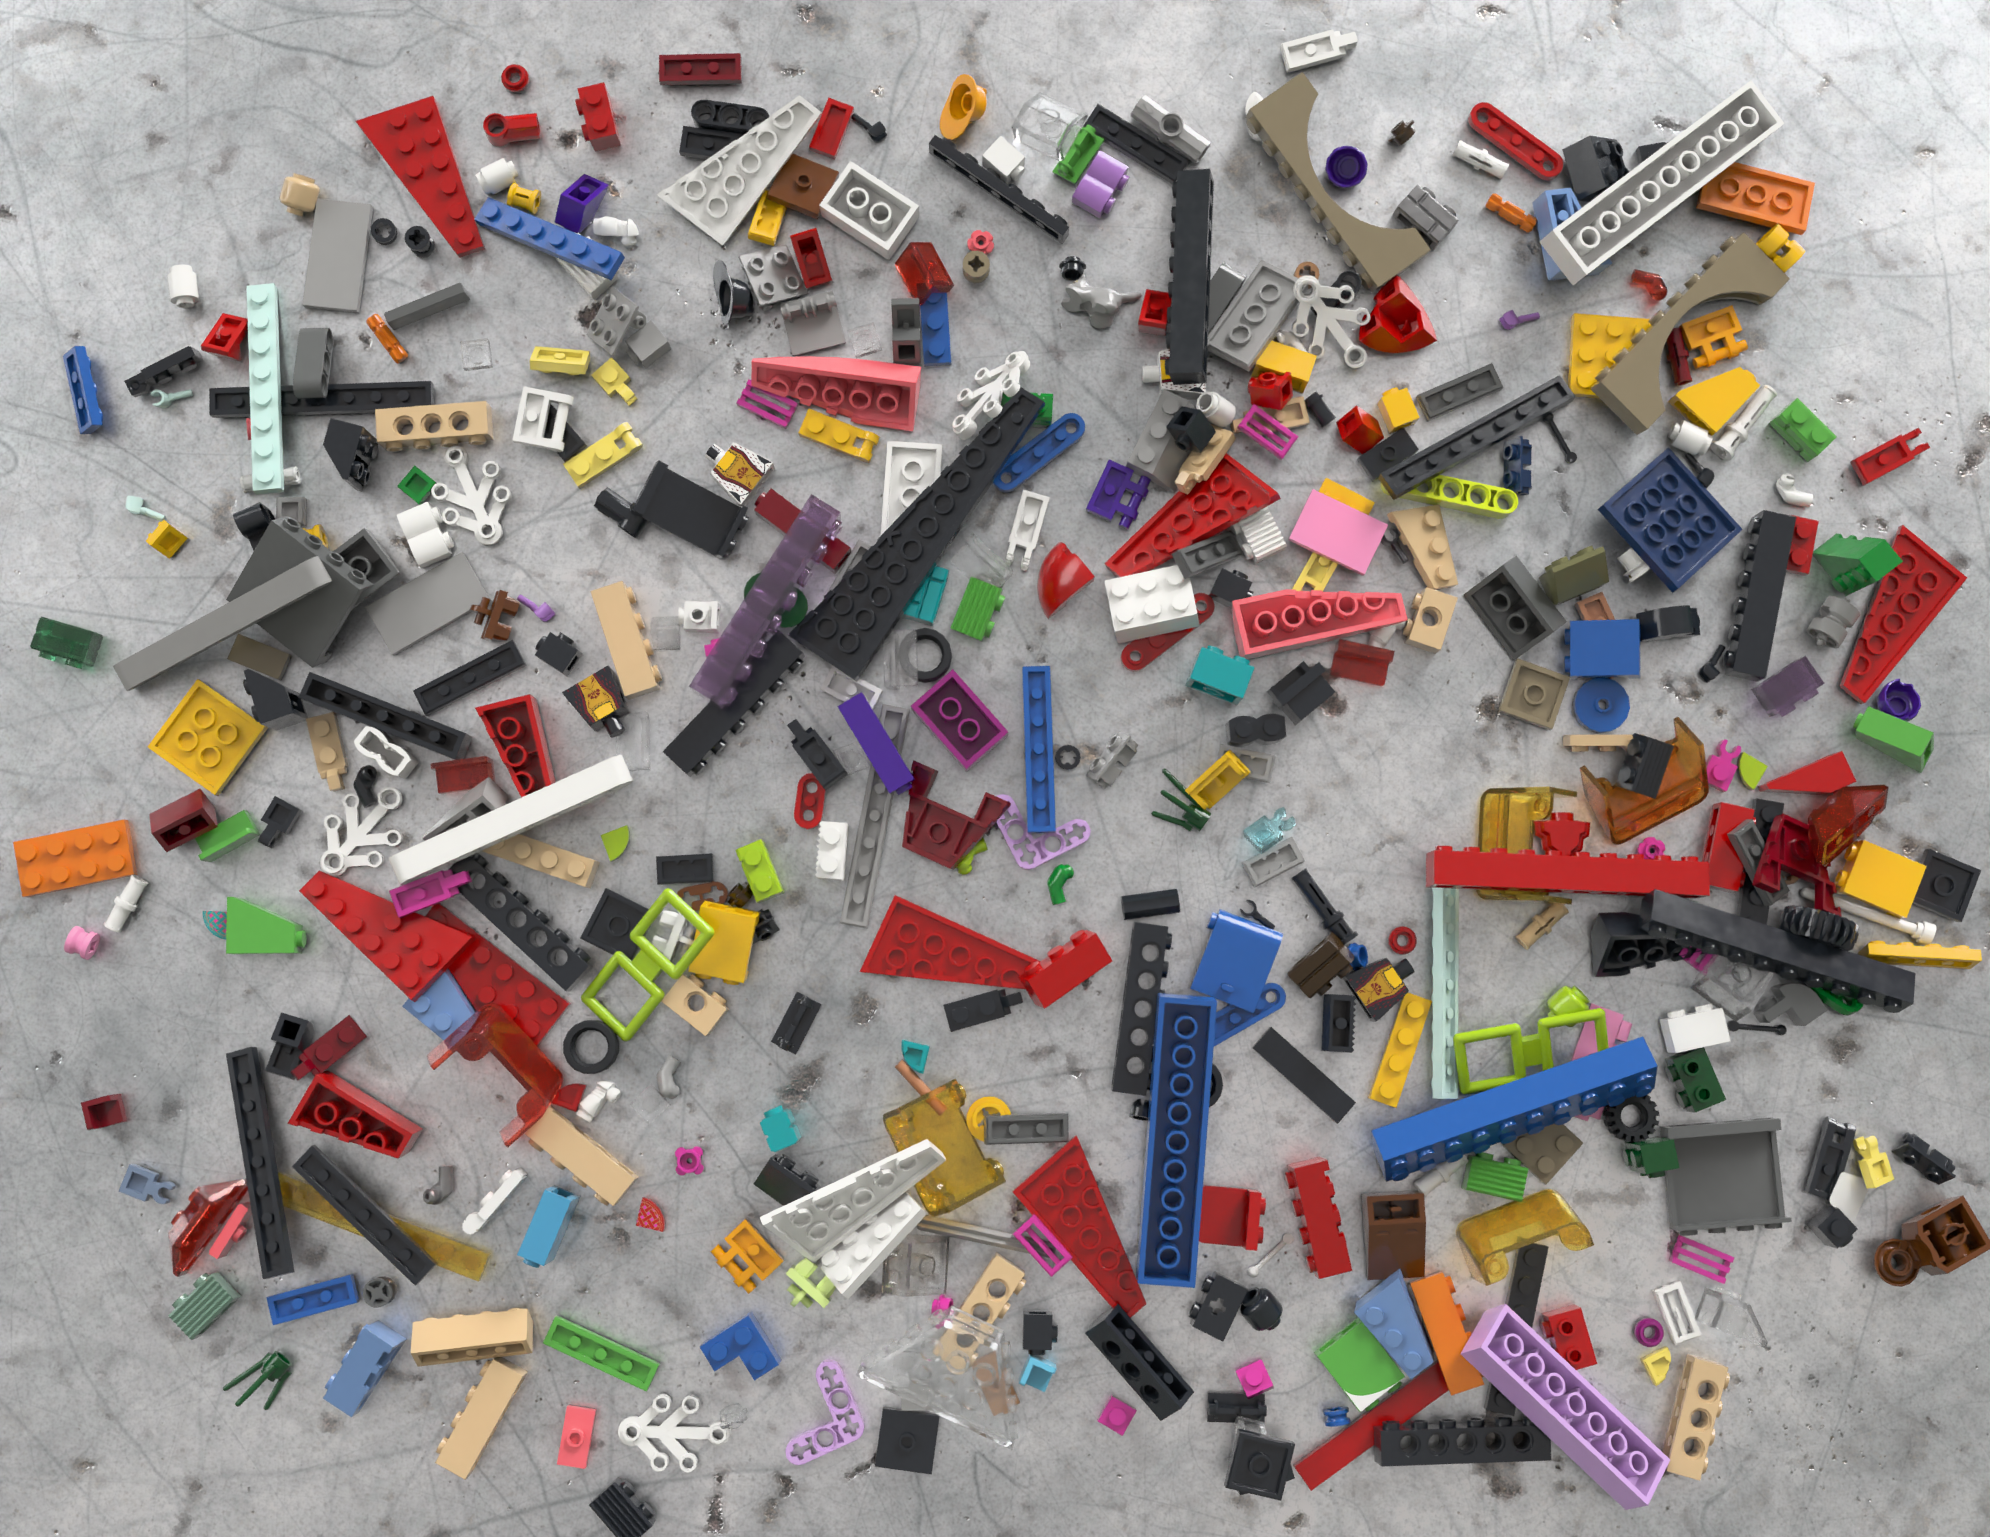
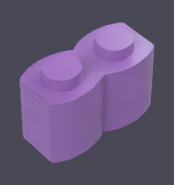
M1099 151L1072 196V203L1099 219L1103 213L1109 214L1116 202L1113 196L1117 190L1123 191L1130 177L1127 176L1128 166Z

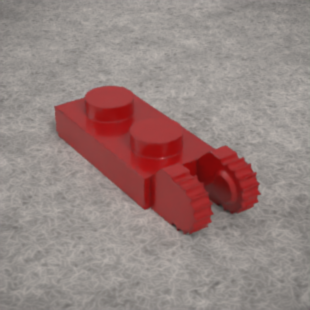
M1916 428L1903 436L1899 435L1852 460L1850 463L1863 486L1913 460L1914 456L1929 449L1928 442L1918 445L1912 451L1906 441L1918 437L1922 433L1921 430Z

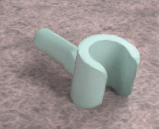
M192 389L176 393L154 390L150 395L153 397L162 396L161 401L153 405L166 409L171 405L172 401L193 396Z
M127 496L125 506L131 513L146 515L160 522L164 520V515L142 507V498Z

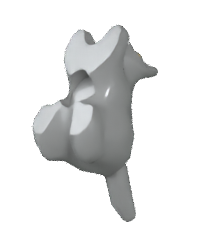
M1082 274L1078 280L1066 286V292L1070 298L1063 299L1061 305L1071 312L1084 311L1089 313L1091 318L1090 324L1094 328L1104 329L1112 325L1113 318L1118 313L1123 302H1134L1141 298L1142 295L1140 292L1118 293L1109 288L1092 287L1086 283L1085 275Z

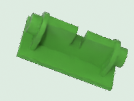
M1091 125L1081 127L1052 172L1076 184L1103 144L1104 139L1094 134L1096 130Z

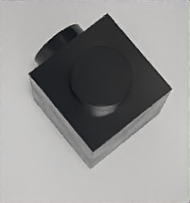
M1183 406L1180 407L1166 426L1175 439L1176 446L1186 452L1194 451L1201 453L1216 433L1201 410Z
M1222 568L1209 596L1214 601L1232 609V601L1252 597L1254 592L1249 589L1253 582L1247 580L1248 576L1240 571L1233 570V572Z
M551 632L547 637L544 635L535 647L537 650L536 657L567 677L582 656V653L572 646L574 641L561 632L558 636Z
M1825 1205L1806 1223L1825 1245L1837 1249L1849 1244L1853 1239L1852 1234L1858 1230L1839 1208Z
M1023 1311L1022 1347L1023 1350H1028V1354L1045 1355V1350H1052V1343H1057L1058 1325H1052V1312Z

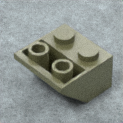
M1593 546L1586 547L1571 556L1570 560L1565 556L1544 568L1546 572L1539 577V580L1546 595L1555 606L1600 588L1609 582L1606 553L1603 546L1595 550Z

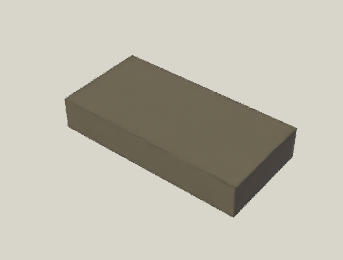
M238 634L227 659L281 681L292 655Z

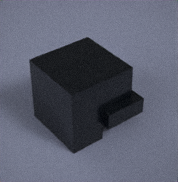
M1304 661L1301 662L1294 670L1267 691L1275 705L1283 710L1295 726L1335 693L1334 689L1322 676L1326 669L1320 662L1311 669Z

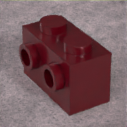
M201 789L149 814L151 834L166 852L218 827L215 807Z

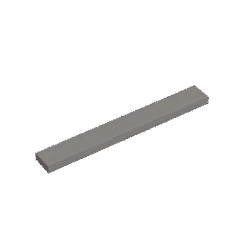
M882 704L879 720L901 755L910 709ZM872 763L870 765L840 918V924L867 929L894 793L890 794Z

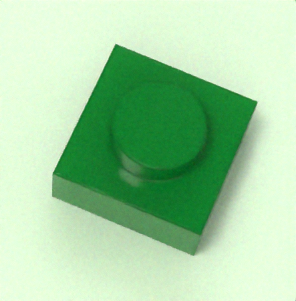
M414 465L397 487L421 505L431 494L432 487L437 483Z

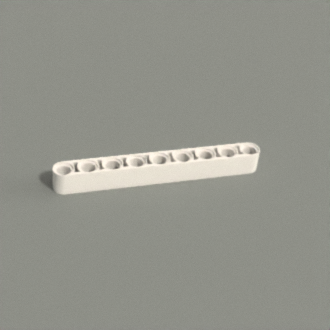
M614 756L391 856L389 861L399 884H408L631 784L633 779L623 756Z

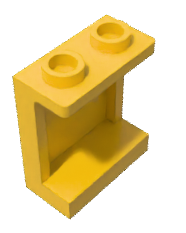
M1854 841L1846 849L1844 855L1846 862L1843 870L1841 869L1835 877L1836 894L1848 895L1886 911V914L1896 918H1907L1926 866L1868 841Z
M704 901L700 906L699 916L714 929L715 933L690 964L688 972L695 973L696 977L702 979L721 978L724 983L730 985L744 983L749 973L747 969L755 927L758 924L760 912ZM696 929V932H695L694 941L696 940V938H697V937L700 935V933H701V932H700L699 930H697V929Z

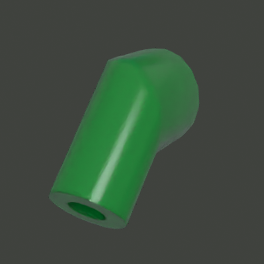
M1060 864L1055 867L1047 880L1053 905L1066 902L1062 887L1067 879L1072 878L1074 875L1073 868L1068 864Z

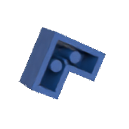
M752 1311L700 1345V1349L714 1372L740 1356L754 1381L778 1366L782 1360Z

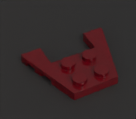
M913 760L911 771H913L915 780L912 781V788L909 789L908 793L910 801L909 809L906 811L902 847L954 870L1010 807L1011 803L985 792L975 817H968L927 798L939 771Z
M1786 814L1775 816L1753 879V886L1769 893L1780 891L1781 870L1815 885L1814 909L1841 916L1840 907H1835L1833 894L1837 893L1834 882L1830 881L1827 867H1831L1824 832Z

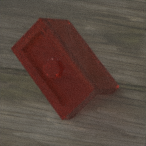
M910 242L895 262V266L912 298H919V306H922L932 293L950 292L954 287L932 242Z
M1340 639L1335 645L1330 675L1382 687L1385 684L1388 666L1393 662L1395 651Z
M487 756L430 764L431 770L436 771L439 794L471 790L488 777L495 782L493 759Z

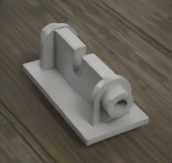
M1118 732V734L1112 736L1107 742V748L1102 755L1095 758L1090 764V770L1086 776L1096 780V783L1103 789H1106L1107 786L1111 787L1122 772L1115 765L1118 761L1126 767L1137 753L1136 748L1138 744L1131 739L1130 735Z

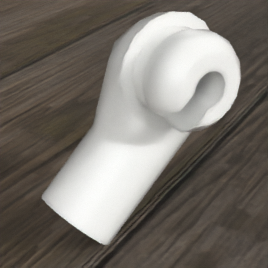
M1279 330L1272 339V341L1307 352L1298 336L1293 332Z

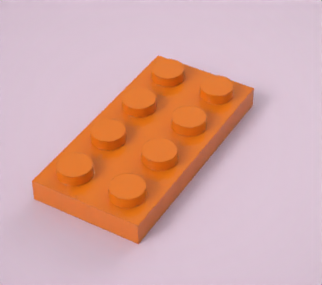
M1734 162L1700 188L1696 208L1771 228L1779 224L1787 232L1803 235L1807 228L1815 183Z
M125 819L13 842L22 897H31L138 875L129 822Z

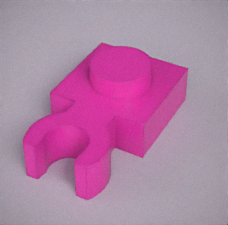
M1726 739L1721 740L1717 745L1718 757L1713 754L1709 755L1698 781L1722 792L1728 790L1738 767L1732 764L1731 761L1741 753V746L1739 745L1733 748L1732 753H1728L1725 749L1728 742Z

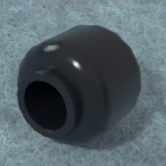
M1255 1287L1247 1291L1241 1303L1240 1312L1253 1329L1264 1331L1266 1329L1273 1330L1279 1325L1283 1308L1270 1290Z

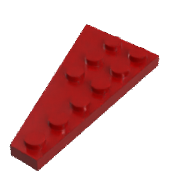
M434 96L357 120L358 126L458 257L461 258L485 250Z
M1226 453L1207 481L1197 482L1188 495L1178 491L1104 564L1118 578L1150 571L1172 559V554L1177 550L1216 535L1280 500V495Z
M318 871L299 890L413 1002H416L475 941L473 937L416 912L399 918L393 902L322 871Z
M1075 1135L1012 1192L1032 1215L1035 1214L1073 1256L1071 1261L1112 1308L1119 1304L1131 1318L1146 1305V1300L1137 1283L1136 1276L1079 1139Z

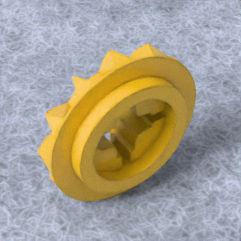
M990 1096L976 1100L970 1106L966 1119L971 1134L983 1142L984 1125L978 1126L984 1119L983 1108L990 1115L997 1114L998 1112H1000V1115H1011L1008 1106L1001 1099Z

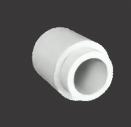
M504 158L480 169L481 172L476 174L486 195L491 192L496 194L510 187L513 183H517L515 178L519 176L512 161L506 163Z
M189 265L170 267V273L167 275L170 302L176 304L179 308L193 307L194 303L199 301L196 274L193 272L192 267Z
M1204 392L1196 402V408L1203 412L1209 422L1218 427L1228 426L1235 417V406L1216 392Z
M1682 420L1680 424L1675 423L1672 426L1668 438L1672 439L1670 445L1694 456L1697 454L1703 456L1708 450L1713 436L1708 434V430Z

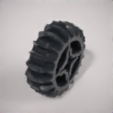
M1786 906L1779 920V929L1846 951L1853 950L1859 936V926L1854 921L1810 907Z

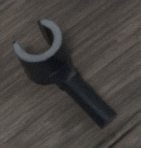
M856 113L852 115L851 119L861 125L874 142H878L887 136L886 129L880 121L872 126Z
M1687 453L1685 455L1686 459L1694 467L1695 471L1699 473L1696 478L1707 488L1714 479V472L1709 468H1704L1692 454Z
M1391 528L1389 531L1393 535V541L1387 540L1385 535H1383L1381 543L1385 546H1391L1404 564L1409 559L1397 541L1399 538L1398 531Z
M1720 644L1709 662L1699 669V675L1707 683L1720 674L1715 665L1726 648L1724 645Z
M1246 900L1249 905L1253 906L1254 910L1251 913H1245L1240 908L1242 916L1254 918L1265 927L1274 929L1275 925L1257 911L1254 901Z

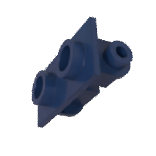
M1523 436L1504 441L1503 449L1504 488L1514 493L1518 492V495L1522 496L1529 495V490L1532 489L1531 470L1523 469V465H1531L1532 445L1529 444L1528 439H1523Z

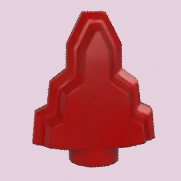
M1554 812L1550 813V820L1533 822L1535 836L1540 838L1544 852L1556 850L1562 851L1563 856H1572L1573 852L1582 851L1583 841L1589 837L1590 822L1574 820V813Z

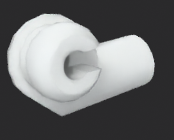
M1783 474L1777 480L1776 488L1784 502L1809 508L1813 501V495L1797 491L1794 486V476Z

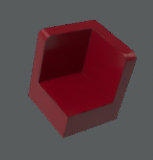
M121 1094L107 1095L81 1102L87 1130L101 1129L127 1121Z

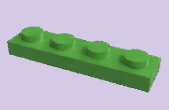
M555 1316L543 1344L646 1392L660 1363L560 1316Z

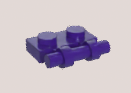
M1109 459L1087 505L1086 511L1111 522L1116 512L1122 515L1119 526L1128 530L1132 521L1137 519L1139 514L1137 510L1142 499H1146L1149 490L1147 488L1151 479L1141 475L1138 483L1130 481L1134 470ZM1125 490L1132 493L1127 506L1120 503Z

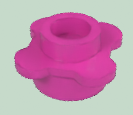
M695 1146L693 1149L680 1147L675 1151L678 1165L676 1167L677 1174L683 1176L686 1173L693 1172L699 1175L703 1172L704 1166L701 1164L703 1150L701 1147ZM691 1158L692 1163H687V1159Z

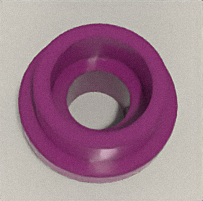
M1644 1318L1636 1324L1634 1334L1636 1340L1641 1345L1654 1347L1662 1341L1664 1330L1657 1320ZM1647 1327L1652 1328V1335L1650 1337H1645L1644 1330Z

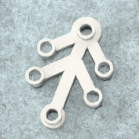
M1306 275L1300 277L1293 287L1294 296L1299 301L1297 319L1292 324L1293 333L1298 337H1304L1309 332L1307 318L1311 304L1317 312L1313 341L1308 346V353L1313 354L1311 352L1312 347L1319 345L1322 348L1321 352L1313 355L1317 356L1316 359L1324 355L1325 348L1323 343L1327 326L1344 349V359L1347 365L1352 368L1363 366L1367 359L1365 349L1358 344H1353L1337 320L1352 321L1363 326L1370 321L1369 311L1363 307L1356 310L1328 307L1320 297L1339 299L1340 302L1346 304L1354 299L1353 289L1347 285L1340 288L1321 286L1319 281L1313 276ZM1306 284L1312 286V291L1309 294L1302 292V288ZM1343 290H1349L1351 292V295L1348 299L1341 298V292ZM1365 312L1367 314L1366 319L1358 321V313ZM1299 323L1306 326L1305 330L1301 333L1295 330ZM1357 350L1360 352L1359 358L1351 359L1350 353Z
M1024 351L1011 353L1006 358L1005 364L991 371L987 368H981L975 374L974 379L982 387L973 392L966 388L958 394L957 401L963 407H968L974 401L980 399L966 416L964 414L959 415L952 423L954 433L961 440L970 438L976 432L977 424L974 420L982 410L990 418L1000 414L1002 411L1001 400L1003 392L1007 397H1012L1019 391V378L1030 367L1029 357Z
M451 446L445 452V461L451 468L456 470L467 496L449 490L443 483L435 484L431 489V493L438 501L446 500L472 510L477 521L460 516V513L454 508L445 509L442 513V519L449 526L457 525L473 531L480 543L493 545L502 537L503 530L499 520L506 503L512 498L511 491L505 486L496 487L493 492L496 500L489 515H487L484 505L495 479L501 474L500 466L494 461H487L483 465L484 476L477 491L466 466L469 462L468 453L460 446ZM454 452H459V459L451 460V455ZM490 466H496L494 474L487 473ZM439 488H445L443 496L436 495ZM500 491H507L506 498H498ZM455 513V520L448 521V514ZM487 526L492 527L490 535H484L483 533L484 528Z
M393 787L383 788L378 794L379 804L360 825L358 809L362 803L358 795L349 793L344 796L343 806L346 808L347 840L340 847L338 831L343 826V820L337 815H328L324 819V827L327 829L328 850L323 853L320 859V866L324 873L331 876H340L346 872L348 867L369 866L379 868L385 862L384 855L381 852L371 851L367 855H349L358 846L387 844L392 847H398L402 844L403 835L397 830H389L386 833L368 834L389 810H395L400 807L403 796L398 789ZM391 794L396 796V801L393 804H389L387 801L388 796ZM351 797H355L357 801L354 807L348 805V800ZM332 818H336L338 821L335 828L329 826ZM396 833L398 841L392 844L389 838L391 834ZM377 854L379 856V862L373 865L371 863V857ZM335 857L340 860V864L336 868L331 865V861Z
M659 1394L654 1399L653 1404L640 1417L630 1416L620 1423L618 1428L620 1440L628 1446L637 1445L651 1460V1467L657 1472L666 1469L669 1464V1458L665 1453L658 1452L648 1438H659L680 1461L679 1466L681 1470L692 1472L697 1466V1457L689 1453L677 1439H706L713 1445L720 1446L725 1444L731 1436L729 1424L722 1420L713 1422L710 1427L677 1426L688 1414L698 1410L700 1400L693 1394L687 1395L682 1401V1405L660 1426L648 1424L658 1413H664L670 1408L671 1398L667 1394ZM664 1398L667 1401V1407L660 1408L657 1404L658 1399ZM693 1399L696 1402V1407L689 1409L686 1406V1400ZM635 1427L637 1435L634 1437L630 1436L627 1433V1429ZM716 1429L722 1430L723 1438L716 1439L713 1431ZM662 1457L665 1465L662 1467L657 1466L655 1458ZM685 1458H691L694 1462V1465L692 1467H686L683 1463V1460Z

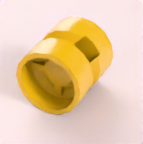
M1776 224L1755 244L1785 273L1802 257L1805 250L1795 240L1789 241V234L1779 224ZM1781 248L1783 253L1779 256L1776 252Z

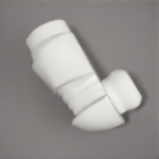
M604 216L595 218L593 221L595 235L622 236L621 241L623 245L636 244V236L639 234L635 223L631 219L622 221Z
M1407 621L1372 630L1369 633L1370 637L1367 645L1376 650L1383 651L1396 629H1403Z
M610 1081L596 1082L598 1086L580 1102L579 1110L576 1114L591 1123L607 1100L615 1103L619 1099L621 1092L618 1088H615V1083Z

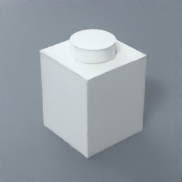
M1000 136L982 155V165L986 169L994 170L1001 177L1000 180L1009 184L1011 180L1017 181L1024 173L1025 156Z

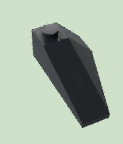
M1627 912L1598 913L1591 932L1593 973L1595 977L1631 974L1630 969L1644 965L1646 969L1656 967L1655 962L1670 958L1674 962L1690 958L1694 953L1701 950L1696 951L1697 948L1681 946L1673 940L1664 937H1653L1648 932L1639 930L1640 915ZM1683 948H1687V954L1679 955Z

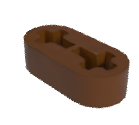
M720 882L689 886L677 892L681 899L685 898L686 892H689L690 896L700 895V900L691 903V908L695 912L700 911V906L704 901L725 904L729 898L728 888ZM715 886H717L719 891H723V895L719 897V902H715L713 898L705 899L704 894L712 893Z

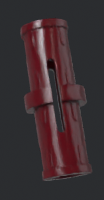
M1673 328L1666 341L1669 354L1666 358L1667 362L1671 363L1675 386L1692 382L1687 361L1689 352L1685 350L1681 328Z

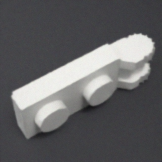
M1023 490L1008 544L1010 545L1004 565L1011 566L1015 557L1016 546L1026 549L1021 561V570L1027 571L1032 551H1035L1050 497Z
M522 1168L514 1171L509 1169L498 1181L501 1184L500 1188L495 1193L490 1191L480 1202L481 1210L473 1212L466 1217V1220L462 1223V1231L467 1233V1235H472L482 1230L528 1177V1173Z

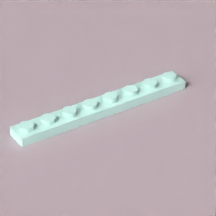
M271 283L247 286L253 492L256 495L284 492L278 295L276 285Z
M1432 888L1433 994L1431 1000L1433 1004V1022L1431 1029L1433 1033V1050L1431 1058L1433 1061V1078L1431 1087L1433 1098L1458 1099V1074L1453 1036L1458 1033L1459 889Z

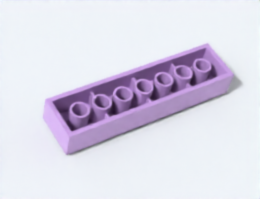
M1507 1304L1486 1310L1463 1348L1461 1355L1625 1510L1648 1506L1670 1459Z

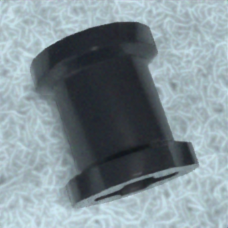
M413 226L405 233V243L417 257L427 258L435 251V242L425 228Z

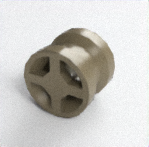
M978 250L967 253L963 259V275L965 279L974 284L985 281L990 272L989 258L985 253Z

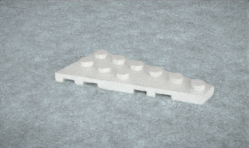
M799 95L765 121L754 126L742 137L734 140L705 160L693 171L682 176L670 187L659 192L657 196L724 247L820 118L822 112Z
M926 1139L761 1216L762 1225L814 1263L945 1162L946 1158L942 1151Z

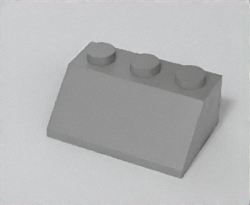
M1164 389L1127 461L1126 467L1134 470V474L1140 477L1141 475L1151 479L1152 483L1175 493L1177 489L1175 480L1179 475V470L1192 451L1186 452L1178 448L1175 444V439L1166 426L1181 406L1197 408L1190 401Z

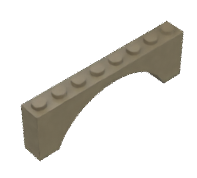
M1301 72L1250 108L1245 117L1247 119L1246 124L1253 134H1258L1261 138L1265 152L1270 157L1273 156L1279 163L1278 168L1281 174L1286 179L1289 178L1295 186V193L1299 199L1305 200L1310 206V213L1314 220L1323 224L1327 230L1326 235L1333 245H1338L1341 249L1345 263L1349 267H1354L1361 278V285L1365 289H1369L1373 294L1394 276L1400 275L1424 258L1431 249L1416 228L1389 229L1363 222L1343 210L1324 190L1314 172L1307 141L1309 117L1318 92L1305 74Z
M1744 232L1735 239L1732 236L1726 239L1719 247L1722 251L1716 257L1714 254L1702 264L1704 270L1699 275L1697 273L1693 274L1684 283L1687 288L1682 293L1676 292L1666 302L1669 307L1664 312L1659 310L1648 321L1651 326L1646 331L1642 328L1630 340L1633 343L1628 350L1624 347L1613 357L1615 363L1609 369L1606 366L1595 376L1597 382L1590 389L1636 435L1646 431L1666 411L1660 392L1659 366L1667 338L1681 317L1697 305L1718 299H1740L1761 305L1771 299L1790 279Z

